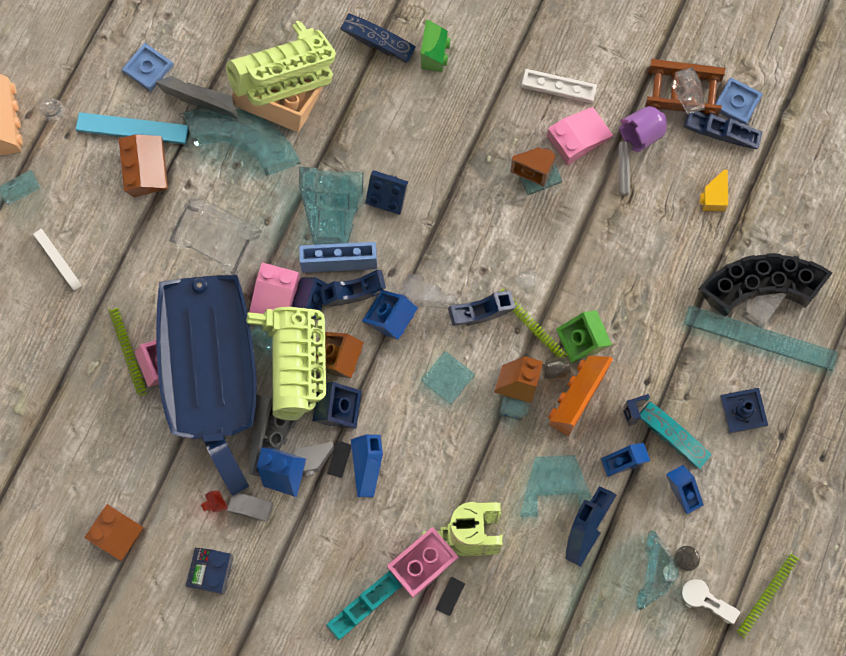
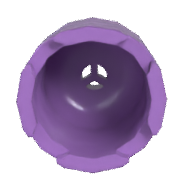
M648 106L621 119L622 125L619 127L624 141L630 142L633 146L631 148L633 151L640 152L665 135L667 130L666 116L657 108Z

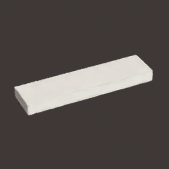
M525 69L521 88L591 104H593L597 87L596 84Z

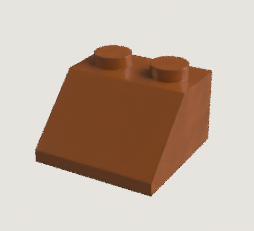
M539 147L514 155L511 161L510 172L544 187L553 170L556 155L547 148L542 149Z
M325 332L326 373L338 377L352 378L364 342L348 333Z
M524 356L503 364L494 393L532 403L543 361Z
M106 504L84 538L122 561L144 527Z

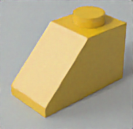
M723 170L700 193L699 204H702V211H725L727 209L728 170Z

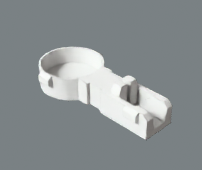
M693 579L683 586L681 595L686 603L685 606L689 608L701 606L705 609L708 608L713 611L712 613L724 619V622L732 625L735 623L740 611L724 601L713 597L714 595L710 594L709 588L705 584L706 582L701 579Z

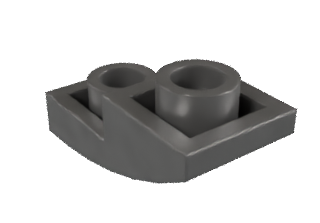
M236 493L232 496L227 511L247 516L253 520L268 522L274 504L263 499Z

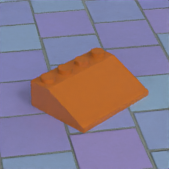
M588 356L586 361L582 359L577 367V370H579L578 375L571 377L567 384L570 387L567 393L563 392L557 401L560 403L557 409L553 408L548 416L551 419L549 422L551 427L569 437L608 371L613 358L607 356Z

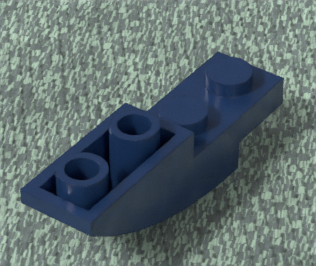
M599 486L590 501H583L569 534L566 560L581 567L601 534L597 528L617 495Z

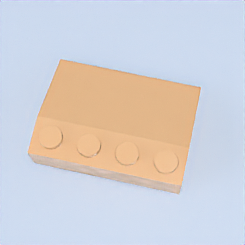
M1 74L0 156L21 152V145H23V139L18 128H21V123L16 114V111H19L17 100L14 98V94H17L16 86L14 83H11L8 77Z
M304 79V80H303V81H305L306 83L312 82L311 79ZM323 86L262 106L253 105L246 95L238 97L233 92L232 98L234 99L235 107L299 132L306 122ZM277 89L270 90L272 93L280 92Z

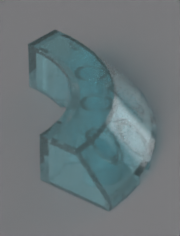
M204 108L183 112L195 146L205 143H219V141L230 143L249 152L260 164L266 176L301 164L294 148L285 136L273 125L254 114L236 109L239 118L235 119Z

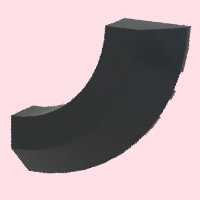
M779 253L751 255L729 263L717 272H714L698 290L708 304L725 317L741 303L764 296L786 298L806 308L832 275V272L813 261L809 262L800 259L798 256L792 257Z

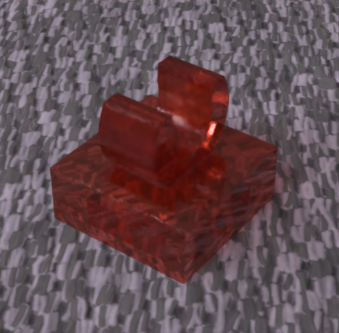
M220 491L206 493L207 501L201 504L204 512L207 510L222 512L228 508Z

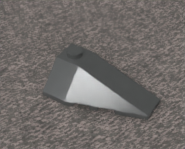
M258 394L256 395L255 416L251 428L250 475L260 476L257 464L261 448L280 450L282 444L285 445L288 440L286 436L290 429H293L297 420H283L274 417L273 397Z

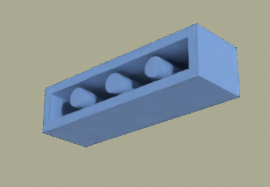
M376 242L299 246L302 273L378 269Z

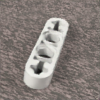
M42 228L33 233L72 289L75 291L81 287L82 284Z

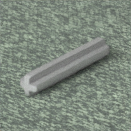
M620 142L619 194L627 196L630 193L629 143Z

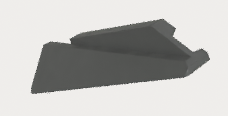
M174 76L156 81V84L164 93L178 97L183 102L235 119L239 118L234 106V99L229 95L188 82L184 83Z

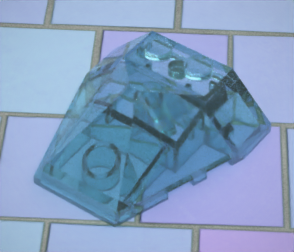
M299 167V189L314 245L348 243L353 228L352 220L354 214L358 211L357 203L359 197H362L364 172H334L317 170V168Z
M650 530L647 536L645 552H649L644 587L638 591L635 611L644 609L663 596L679 576V570L671 553L654 530Z

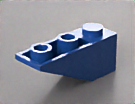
M365 434L350 440L357 497L372 498L376 490L383 450L381 435Z

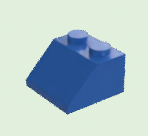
M381 290L362 322L388 337L399 340L408 323L414 317L418 307L404 295Z
M262 447L257 469L263 487L297 497L306 458L278 449Z

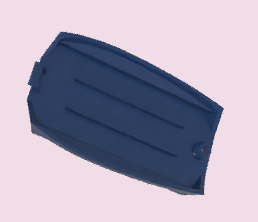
M214 275L159 282L156 317L158 380L165 417L172 435L191 439L203 438L204 442L221 441L223 436L234 435L253 425L257 394L256 367L250 324L246 322L247 309L238 275Z

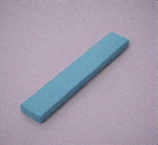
M79 112L76 125L77 132L127 137L135 134L161 136L163 142L186 145L189 130L188 125Z

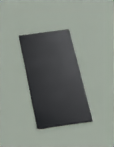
M337 440L327 474L340 478L343 477L351 444Z
M451 577L436 610L450 616L465 583Z

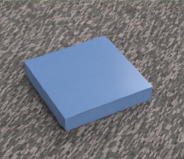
M144 43L121 70L152 92L157 86L156 81L163 79L174 64Z
M730 77L715 105H722L720 114L746 125L763 93Z

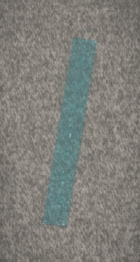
M690 305L683 325L829 371L833 370L838 353L837 351Z

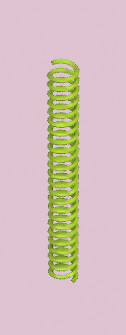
M520 304L512 310L513 314H516V317L519 316L521 322H524V325H527L529 330H532V333H535V336L540 338V341H543L542 343L548 346V349H551L553 355L559 357V360L568 355L567 353L562 357L566 351L559 354L563 350V348L558 350L560 345L553 349L557 342L554 345L552 344L555 340L549 343L552 337L545 341L549 337V334L544 337L547 332L540 336L544 329L538 332L541 328L540 326L535 330L539 323L532 327L536 323L534 321L530 324L534 318L527 322L531 315L524 319L528 315L526 313L522 316L526 310L519 314L523 307L516 311Z
M119 308L108 309L109 315H111L110 318H112L111 321L115 325L114 328L116 329L115 332H117L116 335L118 336L120 346H122L124 359L126 360L127 367H129L128 370H130L129 373L131 374L132 381H134L135 391H137V395H145L147 392L138 394L147 390V388H143L146 385L143 384L144 381H140L143 380L142 377L134 380V378L140 377L142 374H138L141 372L138 370L140 367H136L138 366L137 360H133L136 357L133 356L135 353H131L134 350L131 349L132 346H129L131 345L130 339H127L129 336H124L127 335V332H125L127 329H122L125 325H122L124 322H120L123 320L120 318L122 315H118L121 312L118 311Z
M792 553L791 555H788L789 558H786V561H784V564H782V568H779L780 571H777L778 574H775V577H773V580H771V584H768L769 587H766V590H764V593H762V597H759L760 600H757V603H755L753 609L750 610L751 613H748V616H746V619H744V623H741L742 626H739V629H737L738 634L742 636L744 639L746 637L743 636L740 632L744 633L745 635H748V633H746L743 629L750 632V630L747 629L744 625L748 626L751 629H753L752 626H750L747 622L751 623L752 625H755L748 618L757 622V620H755L751 615H753L757 619H759V617L755 615L753 612L757 613L760 616L761 613H759L756 609L760 610L761 612H764L757 605L766 609V607L763 606L760 602H762L766 606H768V604L764 602L762 599L766 600L769 603L770 600H768L765 596L769 597L770 599H773L766 592L770 593L772 596H775L774 593L769 591V589H771L772 591L777 593V591L773 589L771 586L780 590L779 587L773 584L774 582L777 585L782 586L775 579L779 580L781 583H784V581L779 579L777 576L781 577L784 580H786V578L783 577L780 573H782L786 577H789L786 573L782 571L785 570L787 573H791L789 570L785 569L784 566L790 570H793L786 563L790 564L792 567H795V565L790 563L788 560H791L795 564H797V562L793 560L791 557H793L797 561H800L799 558L794 556Z

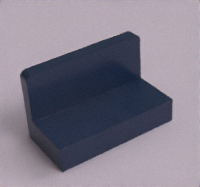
M302 277L292 307L314 309L321 312L323 300L320 287L328 283L316 277ZM313 316L311 318L313 320H318L316 319V316Z
M649 394L627 400L622 410L628 426L635 425L641 418L638 407L646 405L650 399Z

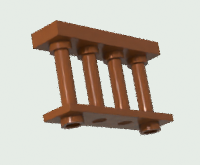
M651 59L648 73L655 75L652 97L647 96L645 107L651 106L658 110L666 109L682 112L694 109L705 115H719L722 105H715L717 82H722L725 68ZM663 75L673 77L671 99L660 98ZM682 77L691 79L689 101L678 100L680 78ZM699 80H708L710 82L707 104L697 102Z

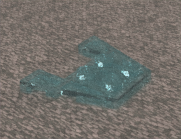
M575 455L535 457L520 517L538 516L537 496L577 494L578 509H580L584 500L590 501L592 499Z

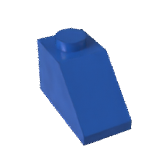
M644 443L629 445L601 458L607 477L650 462Z
M684 465L666 474L670 487L686 514L704 506L695 477Z

